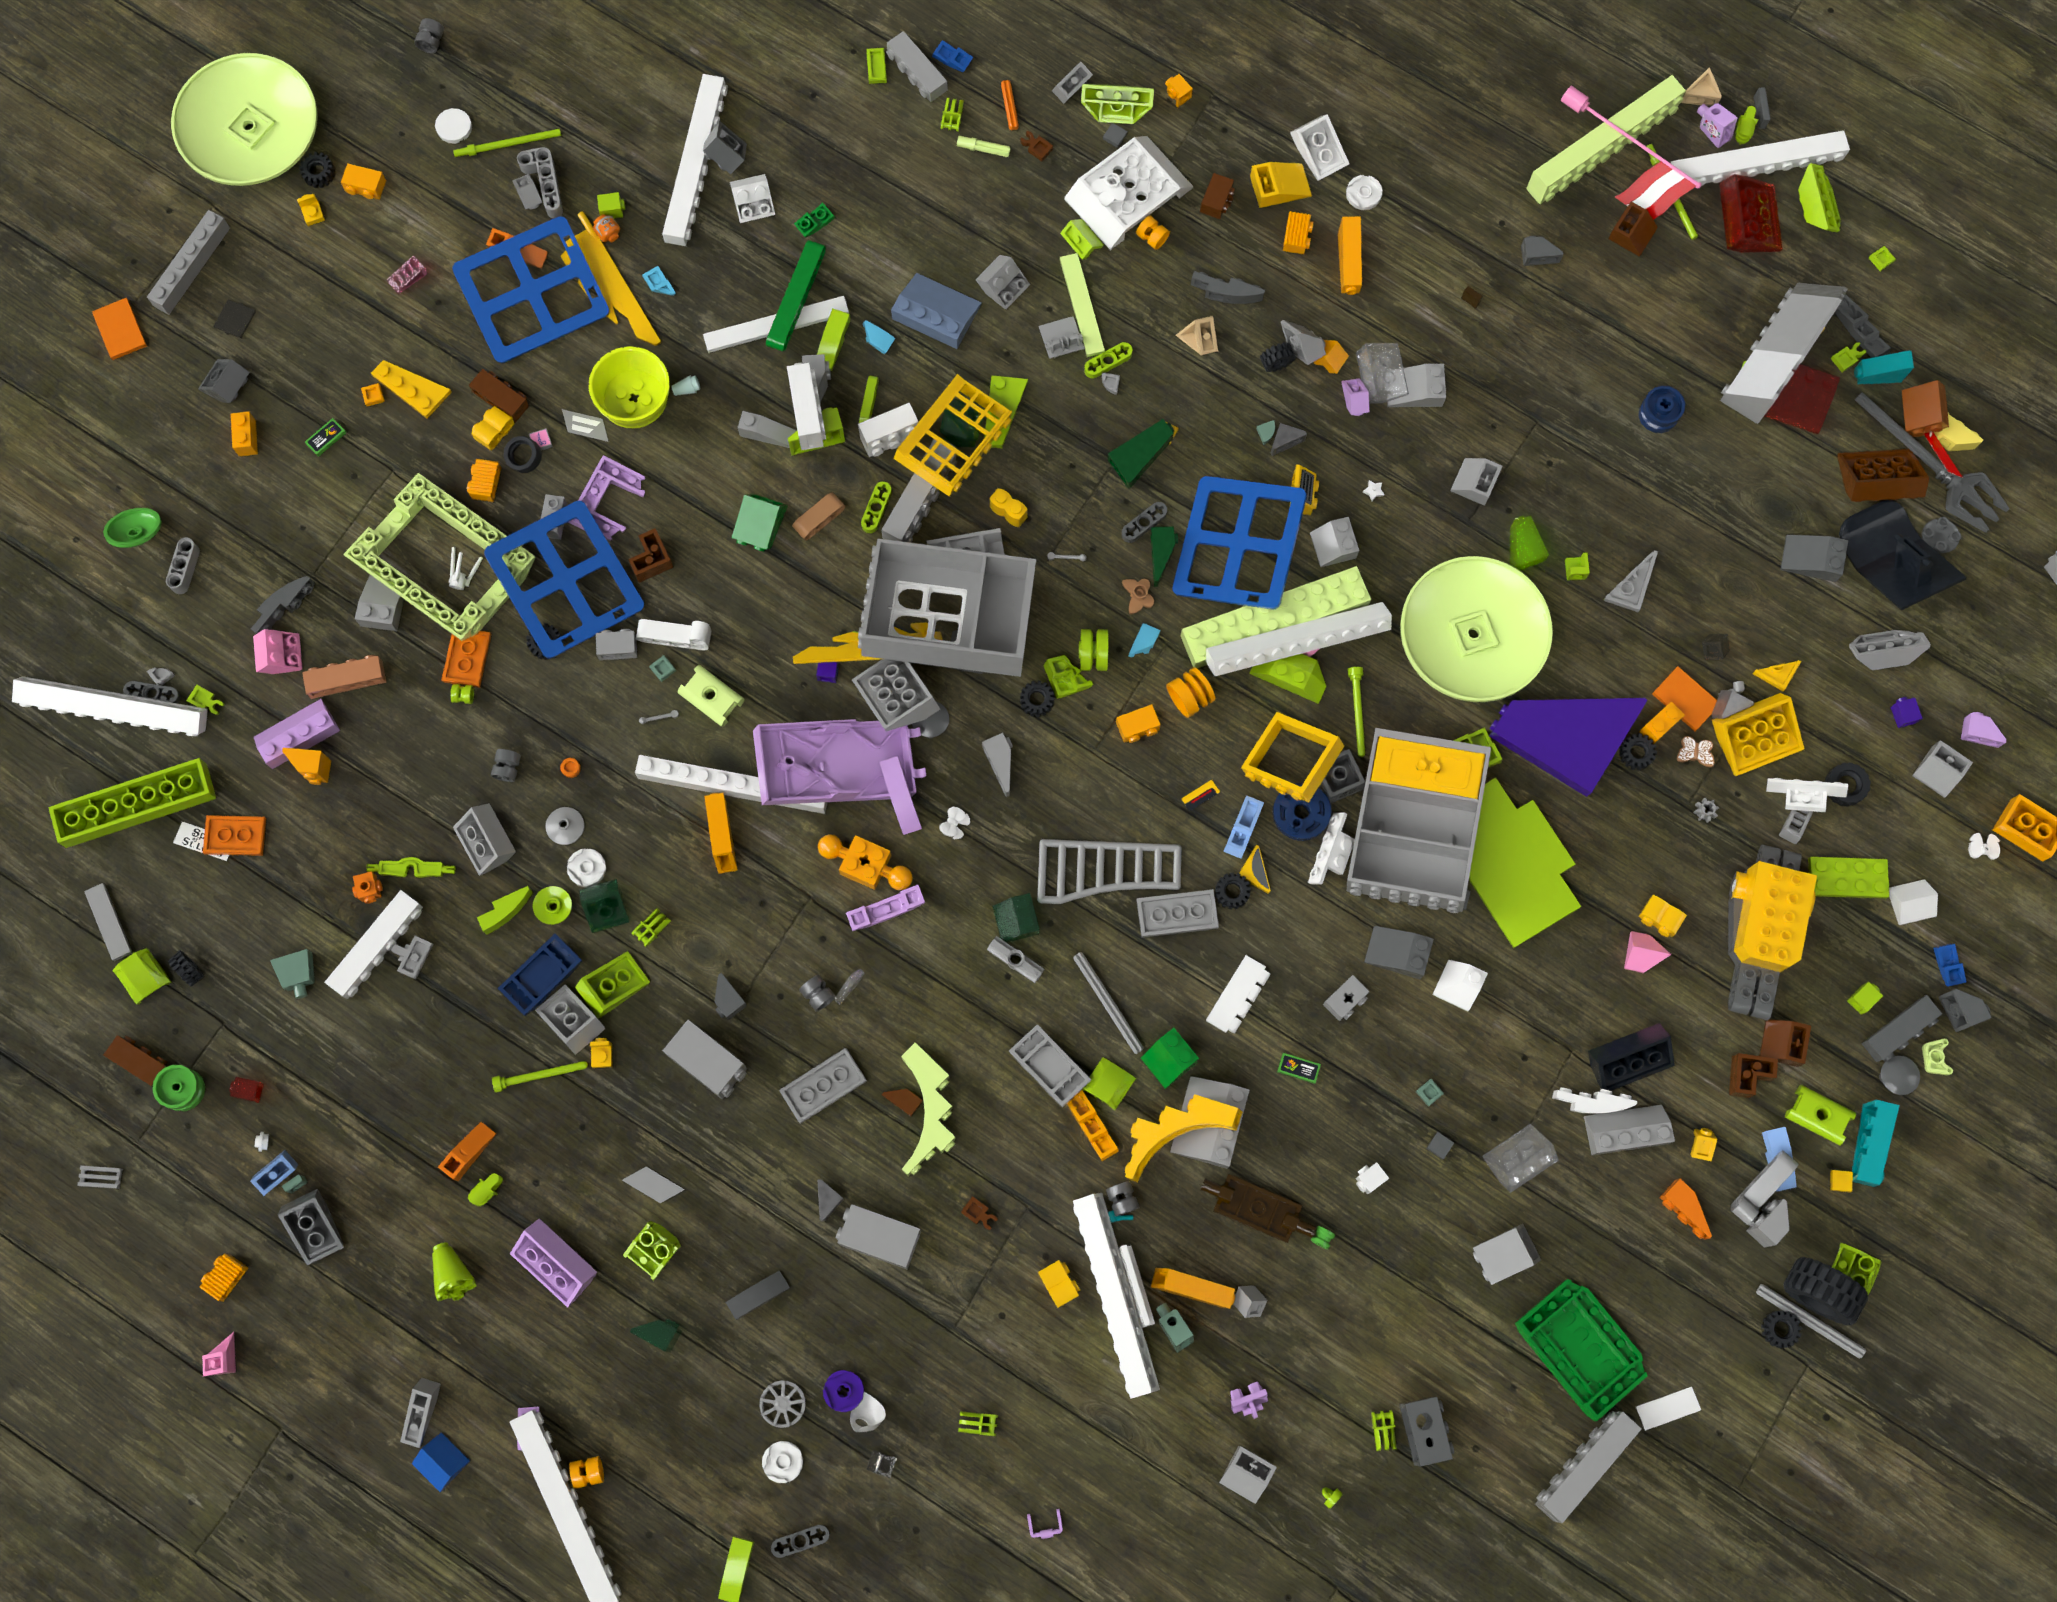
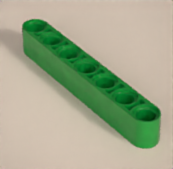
M810 240L806 242L766 339L767 347L783 352L786 350L824 258L826 245Z

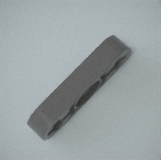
M1156 502L1126 524L1122 529V539L1127 543H1133L1148 532L1151 527L1156 526L1167 515L1166 505L1162 502ZM1156 508L1158 510L1162 509V514L1157 513L1154 515ZM1142 518H1146L1150 524L1143 527L1139 524V521ZM1136 525L1137 529L1134 531L1133 537L1131 535L1126 536L1127 530L1132 532Z
M130 681L123 688L124 694L177 704L181 699L180 693L175 688ZM135 687L137 690L142 691V694L140 692H133L132 694L130 689ZM151 689H156V696L153 698H148V691ZM162 693L164 695H171L172 693L174 695V698H170L169 701L167 697L162 696Z
M816 1525L778 1538L772 1543L771 1552L775 1557L782 1558L821 1545L829 1539V1529L825 1525ZM818 1528L826 1532L823 1540L820 1541L819 1538L812 1539L814 1544L810 1545V1538L806 1532L811 1531L810 1534L814 1535L817 1533ZM803 1535L806 1538L804 1547H797L794 1540L796 1536ZM787 1538H791V1546L794 1551H790V1547L785 1548L783 1554L775 1550L778 1542L784 1545L789 1543Z

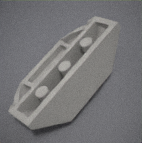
M1891 630L1860 635L1850 643L1849 647L1856 659L1871 670L1909 665L1930 648L1931 644L1922 632L1913 633L1903 630Z

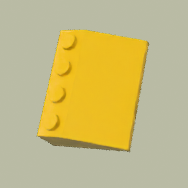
M1779 693L1758 701L1753 706L1724 719H1712L1716 737L1734 776L1804 750L1790 696Z

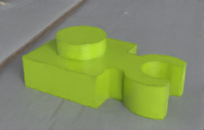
M1859 342L1855 343L1851 350L1845 347L1832 356L1831 360L1842 373L1858 362L1857 358H1861L1866 353V350L1862 352L1857 351L1856 348L1860 345Z
M199 685L195 686L186 700L196 707L205 709L209 707L211 713L219 715V712L215 710V705H225L222 701L212 700L215 694Z

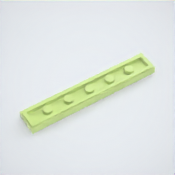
M1078 254L1060 257V263L1079 331L1083 337L1082 342L1086 356L1099 355L1105 352Z

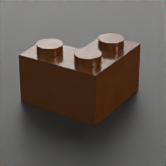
M1213 173L1201 203L1200 213L1221 219L1222 214H1226L1228 207L1232 205L1236 189L1233 187L1234 180Z
M656 528L638 535L645 552L628 560L639 583L673 568Z
M1741 1053L1732 1056L1729 1095L1745 1098L1755 1096L1757 1080L1772 1081L1777 1078L1778 1059Z

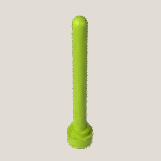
M1351 667L1348 668V677L1353 684L1357 752L1359 757H1364L1365 743L1360 688L1363 668Z
M582 1061L509 1078L495 1076L492 1077L494 1092H501L507 1086L583 1070L588 1067V1063Z

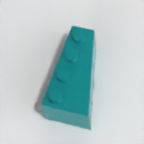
M1873 1100L1862 1105L1852 1166V1182L1872 1187L1879 1186L1883 1182L1885 1176L1884 1168L1900 1105L1880 1100Z

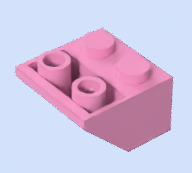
M264 629L253 636L256 672L279 674L302 670L300 636L298 633Z

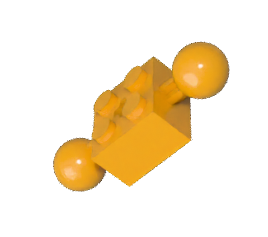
M831 834L823 836L818 842V851L822 857L826 859H834L836 857L844 859L839 868L840 875L873 890L876 889L882 876L887 878L890 886L896 890H905L912 883V873L907 867L896 866L891 868L887 866L891 858L890 850L855 835L849 849L842 846V842L837 836ZM868 860L869 864L866 863L862 866V861Z

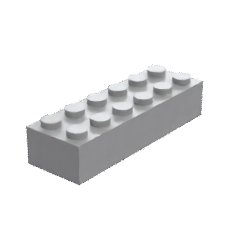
M935 439L932 441L929 449L937 442ZM940 444L934 452L946 459L951 450ZM954 454L949 461L955 467L957 465V454ZM932 456L925 462V465L935 472L942 464ZM945 466L939 475L948 480L947 475L951 469ZM914 473L882 528V538L912 543V536L920 530L921 520L923 517L928 516L931 509L929 506L932 501L935 502L940 493L938 492L939 489Z
M1608 1412L1602 1419L1603 1424L1600 1428L1596 1427L1589 1434V1441L1586 1444L1582 1443L1577 1448L1576 1453L1578 1454L1573 1460L1570 1458L1565 1462L1562 1473L1560 1475L1556 1474L1550 1480L1551 1486L1547 1490L1543 1489L1536 1497L1538 1501L1535 1505L1554 1522L1563 1523L1641 1431V1428L1624 1412Z

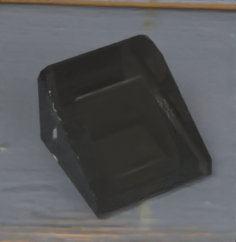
M873 1450L867 1470L890 1478L897 1458Z

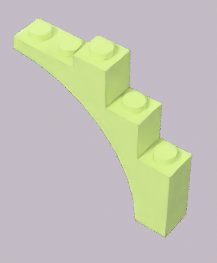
M916 1043L901 1056L902 1060L912 1070L920 1085L925 1109L924 1126L920 1141L912 1157L902 1168V1171L907 1176L910 1174L915 1175L922 1167L920 1164L925 1159L927 1161L930 1160L936 1153L934 1151L935 1148L943 1153L944 1150L948 1152L955 1145L953 1142L955 1136L940 1123L941 1120L945 1121L952 1114L950 1111L952 1105L937 1092L938 1089L943 1090L948 1085L949 1075Z

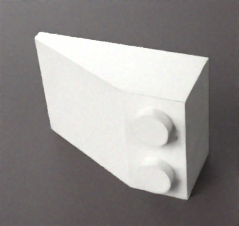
M1327 114L1290 132L1297 149L1317 181L1349 165Z

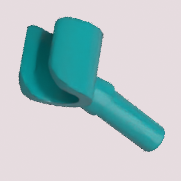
M1114 1211L1108 1212L1111 1223L1121 1220H1133V1215H1119L1115 1217Z

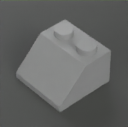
M1285 320L1281 321L1286 342L1290 343L1297 358L1309 365L1326 355L1324 349L1326 345L1321 337L1316 336L1313 331H1309L1304 326Z
M1349 517L1330 521L1310 532L1320 567L1357 558L1359 548Z

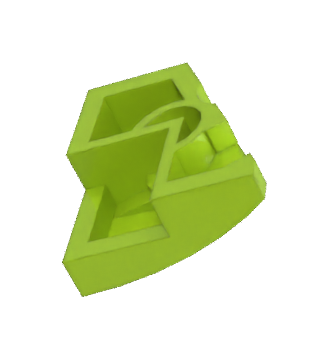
M1065 655L1047 659L1043 665L1056 699L1078 693L1093 686L1092 681H1087L1080 674L1081 671L1073 666Z
M1485 727L1472 734H1466L1453 740L1491 747L1488 767L1502 762V757L1495 744L1492 743Z

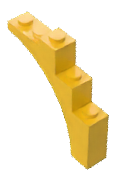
M1194 1094L1193 1099L1189 1100L1187 1106L1188 1113L1166 1106L1165 1110L1160 1114V1124L1137 1118V1121L1133 1123L1131 1128V1137L1137 1140V1143L1133 1145L1131 1161L1125 1167V1177L1138 1183L1145 1166L1152 1156L1166 1143L1179 1135L1202 1128H1225L1237 1131L1243 1112L1239 1108Z

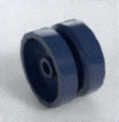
M1670 386L1653 388L1639 408L1641 424L1653 433L1670 431L1676 426L1685 411L1684 398L1678 390Z

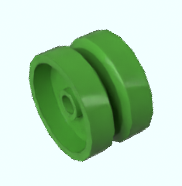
M171 1065L165 1067L157 1074L153 1081V1094L155 1099L167 1108L175 1111H188L195 1108L201 1102L205 1094V1084L198 1072L182 1065Z

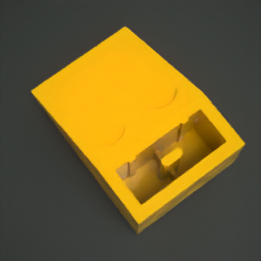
M1267 162L1252 166L1250 178L1259 208L1312 196L1302 164Z

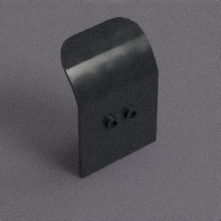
M1895 500L1881 501L1848 517L1840 528V539L1848 540L1846 555L1854 568L1901 611L1966 580V576L1921 539L1906 511Z

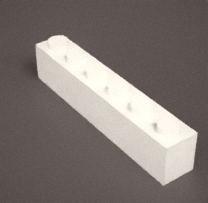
M400 890L324 983L346 999L353 997L358 991V986L362 981L364 982L370 977V971L383 961L384 954L392 949L398 937L407 932L409 929L408 925L412 920H416L420 916L423 907Z

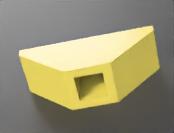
M1949 413V427L1944 428L1940 432H1934L1941 445L1948 451L1973 450L1984 440L1978 433L1968 429L1961 421L1956 420Z

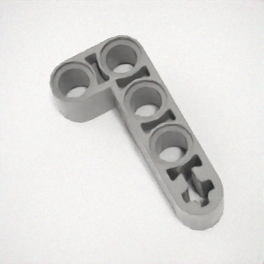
M541 147L520 152L517 156V161L521 171L525 174L538 173L543 203L548 216L553 219L562 216L563 207L555 165L550 150Z
M1783 1150L1780 1151L1734 1200L1730 1206L1731 1212L1745 1224L1751 1223L1758 1215V1209L1795 1171L1799 1164Z

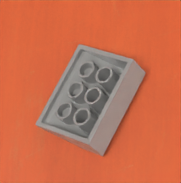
M882 659L852 679L885 731L923 721L940 710L938 704L909 662Z
M1190 1076L1181 1111L1188 1113L1187 1106L1189 1100L1193 1099L1195 1094L1239 1108L1244 1113L1249 1089ZM1243 1113L1237 1131L1225 1128L1192 1130L1173 1139L1170 1153L1228 1169Z

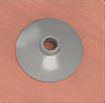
M562 807L556 809L549 815L546 821L547 835L553 842L560 845H569L576 842L584 831V820L581 814L573 808ZM562 822H567L566 827L560 826Z

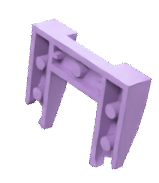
M603 455L578 501L586 504L606 540L611 541L612 535L618 531L623 533L626 527L595 512L610 483L644 497L645 490H641V481L645 480V476ZM578 519L568 522L584 530Z

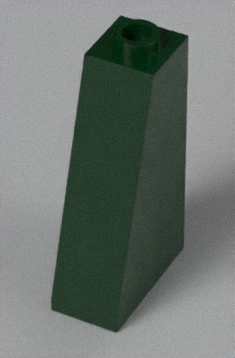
M1164 419L1108 453V462L1128 489L1136 483L1170 442H1172L1174 429Z

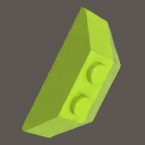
M1082 84L1081 103L1098 122L1134 124L1153 107L1154 88Z
M1811 163L1808 165L1798 189L1799 199L1804 210V218L1807 223L1837 233L1840 231L1841 219L1832 186L1828 177L1824 174L1823 166Z
M1302 653L1253 666L1249 673L1319 704L1326 688L1318 661Z

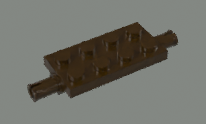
M1228 1174L1222 1186L1205 1178L1203 1182L1205 1185H1202L1200 1190L1210 1193L1218 1199L1213 1212L1285 1243H1288L1292 1232L1295 1231L1310 1238L1313 1237L1316 1226L1300 1220L1299 1213L1302 1205Z

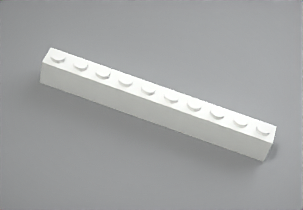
M707 74L702 76L662 233L665 243L686 246L687 240L691 239L692 230L690 228L691 224L695 223L696 213L694 212L695 208L699 207L700 197L698 196L699 192L703 191L704 181L702 180L708 171V165L706 164L709 158L703 152L704 142L717 122L720 121L718 116L719 112L723 111V96H726L728 86L725 85L723 77Z
M1838 131L1671 161V164L1698 183L1701 182L1704 185L1710 182L1719 183L1726 179L1736 180L1743 176L1753 177L1760 173L1770 174L1777 170L1787 171L1793 167L1803 168L1811 163L1820 165L1832 160L1836 162L1841 161L1845 158L1850 148L1845 132Z
M1383 602L1206 648V663L1213 675L1219 676L1391 630L1392 615Z
M23 676L13 680L12 702L19 703V706L22 707L37 706L40 710L55 709L57 713L65 714L72 712L75 713V716L79 717L89 715L93 716L96 720L111 719L114 723L128 722L131 723V726L136 727L145 725L153 730L163 728L168 729L170 733L185 732L188 736H198L206 731L207 709Z
M639 755L635 770L638 779L711 793H724L726 796L761 802L759 777ZM828 802L779 804V806L825 814Z
M1092 1194L1074 1200V1213L1078 1217L1079 1230L1084 1237L1085 1251L1091 1261V1271L1095 1275L1096 1288L1103 1303L1102 1309L1108 1320V1330L1114 1340V1350L1119 1357L1120 1371L1124 1374L1126 1391L1130 1398L1160 1390L1103 1194Z
M534 1409L510 1421L589 1601L619 1602L621 1600L619 1596L622 1595L617 1583L613 1584L611 1576H613L612 1570L608 1564H604L602 1559L604 1557L603 1550L600 1545L596 1546L593 1539L596 1537L594 1530L586 1524L585 1519L587 1515L583 1507L579 1508L577 1504L578 1495L575 1489L570 1488L568 1484L570 1480L566 1469L562 1470L559 1464L561 1457L558 1451L553 1450L550 1444L553 1440L549 1431L545 1432L542 1426L544 1420L541 1413H536Z

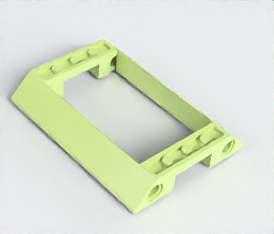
M417 473L395 497L396 507L375 530L368 527L344 553V556L463 641L476 635L509 599L499 579L476 604L471 601L465 607L463 614L459 616V614L378 556L424 506L484 550L487 546L507 536ZM521 546L502 556L518 586L526 579L535 560V556Z

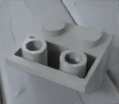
M999 255L976 279L985 294L1004 309H1007L1030 285L1014 260L1003 255Z
M1465 458L1450 491L1485 506L1502 465L1483 458Z
M1940 740L1931 747L1912 776L1945 798L1964 777L1973 762Z
M1785 1199L1767 1202L1761 1209L1763 1211L1759 1217L1756 1216L1748 1224L1750 1227L1746 1231L1764 1248L1777 1245L1789 1231L1788 1208Z
M1238 1446L1219 1483L1256 1504L1277 1467L1245 1448Z

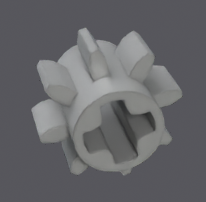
M1704 798L1702 803L1697 802L1695 804L1698 809L1693 813L1699 817L1698 821L1705 819L1708 823L1711 821V817L1715 819L1718 816L1715 811L1719 807L1715 806L1714 800L1707 801Z

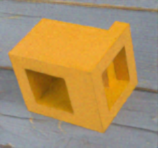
M1180 74L1170 77L1166 81L1167 93L1170 98L1176 100L1177 107H1180L1192 98L1193 88Z

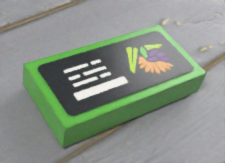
M332 418L307 439L305 444L319 457L345 435L346 432Z
M1282 1053L1277 1072L1315 1084L1321 1064Z

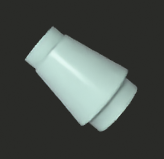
M690 375L672 385L675 396L697 393L701 389L696 375Z

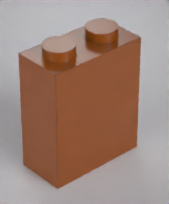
M1937 380L1902 390L1905 430L1913 437H1921L1924 433L1940 432L1944 428L1949 427L1945 385Z

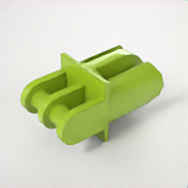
M950 98L946 99L941 129H956L959 132L963 100H960L958 112L956 113L957 99L952 100L950 111Z
M1749 106L1736 123L1735 139L1739 144L1747 143L1754 134L1758 119L1754 118L1756 109L1753 106Z
M657 908L644 922L641 921L633 930L632 935H636L638 940L642 941L644 946L647 947L655 938H658L657 935L671 920L669 918L665 919L666 915L660 913V910ZM643 927H645L646 930L643 933L640 932V930ZM651 933L652 936L648 939L646 936Z
M494 1173L485 1181L479 1179L480 1182L468 1194L469 1201L476 1206H482L494 1195H498L495 1190L503 1182V1178L500 1175Z
M1389 1410L1387 1413L1380 1411L1377 1414L1371 1412L1376 1451H1381L1379 1430H1381L1384 1450H1389L1388 1429L1391 1447L1393 1450L1397 1449L1393 1411ZM1385 1419H1390V1425H1385ZM1376 1420H1381V1426L1376 1425Z
M960 1411V1416L979 1417L980 1421L959 1420V1424L979 1426V1430L958 1428V1432L996 1436L994 1430L997 1427L995 1420L998 1418V1415ZM983 1416L990 1417L989 1423H983ZM982 1426H989L988 1433L982 1432Z

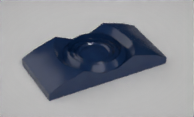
M554 934L498 989L526 1016L544 1002L558 985L568 979L581 964L582 960Z

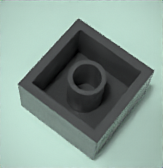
M1350 749L1339 754L1320 784L1330 804L1365 788V780Z

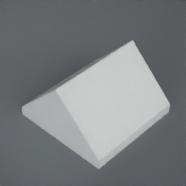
M1925 879L1889 888V897L1899 925L1937 916L1938 893Z

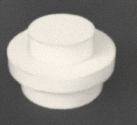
M260 1132V1136L256 1135L255 1147L258 1148V1152L267 1150L269 1134Z

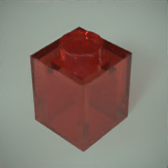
M235 1077V1080L230 1085V1096L236 1099L259 1103L264 1084L259 1081Z

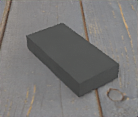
M1764 87L1758 88L1753 97L1759 129H1765L1771 119L1766 89Z

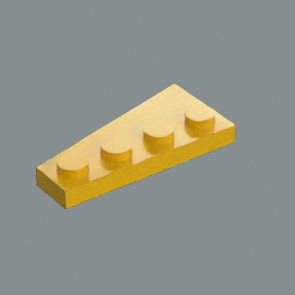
M385 360L371 372L374 378L427 419L452 393L450 389Z

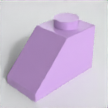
M1361 379L1342 381L1346 406L1350 414L1360 416L1369 412V392Z
M1973 712L1964 718L1962 740L1996 748L2006 743V738L1990 717L1984 716L1980 712Z

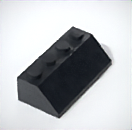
M1660 1023L1588 1051L1590 1066L1600 1089L1609 1091L1675 1066L1671 1036Z

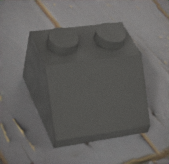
M718 121L704 142L703 152L707 158L713 159L718 163V166L723 171L731 174L745 160L747 143L721 121Z
M217 359L198 390L223 403H231L237 398V392L240 387L246 384L247 376L250 372L232 359Z
M1954 989L1939 996V1000L1955 1032L1992 1018L1988 1005L1982 999Z

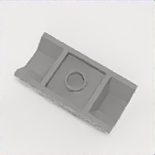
M1000 528L926 541L927 545L1005 555Z

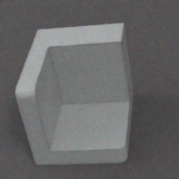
M1239 1286L1233 1305L1245 1318L1261 1317L1267 1299L1255 1286Z

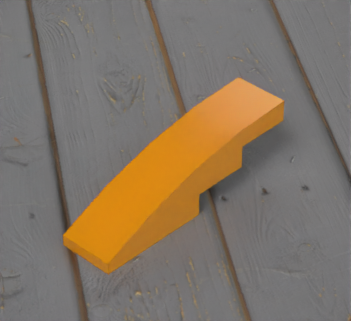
M1081 1090L1067 1105L1101 1161H1104L1119 1152L1092 1104L1083 1090Z

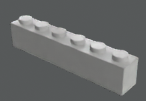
M210 210L206 212L148 294L147 298L155 308L170 315L229 231L230 227L223 217Z

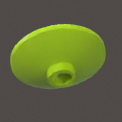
M556 886L542 889L537 893L533 901L535 916L541 922L549 925L563 922L569 916L572 909V900L569 894L564 889ZM552 904H557L555 910L550 909Z

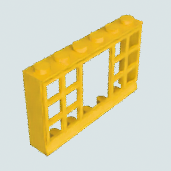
M957 374L898 447L894 459L950 497L953 491L957 492L962 486L961 481L968 479L973 471L971 468L979 465L982 460V454L989 452L992 447V441L999 439L1002 434L1001 430L1003 428L1006 429L1010 425L1012 411ZM959 391H960L961 393H963L964 395H966L967 397H969L970 400H968L967 398H965L964 396H962V395L959 393ZM955 396L966 403L961 412L949 405ZM975 401L976 403H978L979 405H981L982 407H984L985 410H983L982 408H980L979 406H977V405L974 404L973 402ZM969 407L981 413L975 422L964 415ZM945 409H948L986 435L970 457L929 430ZM988 411L991 412L992 414H994L995 416H997V417L1000 418V419H999V420L996 419L995 417H993L992 415H990V414L988 413ZM984 416L995 423L990 432L978 425ZM925 434L937 441L931 449L919 442ZM940 444L951 450L946 459L934 452ZM915 446H918L927 453L921 462L910 455ZM954 454L966 460L961 469L949 463ZM930 456L942 463L936 472L925 465ZM945 466L957 473L951 482L939 475Z

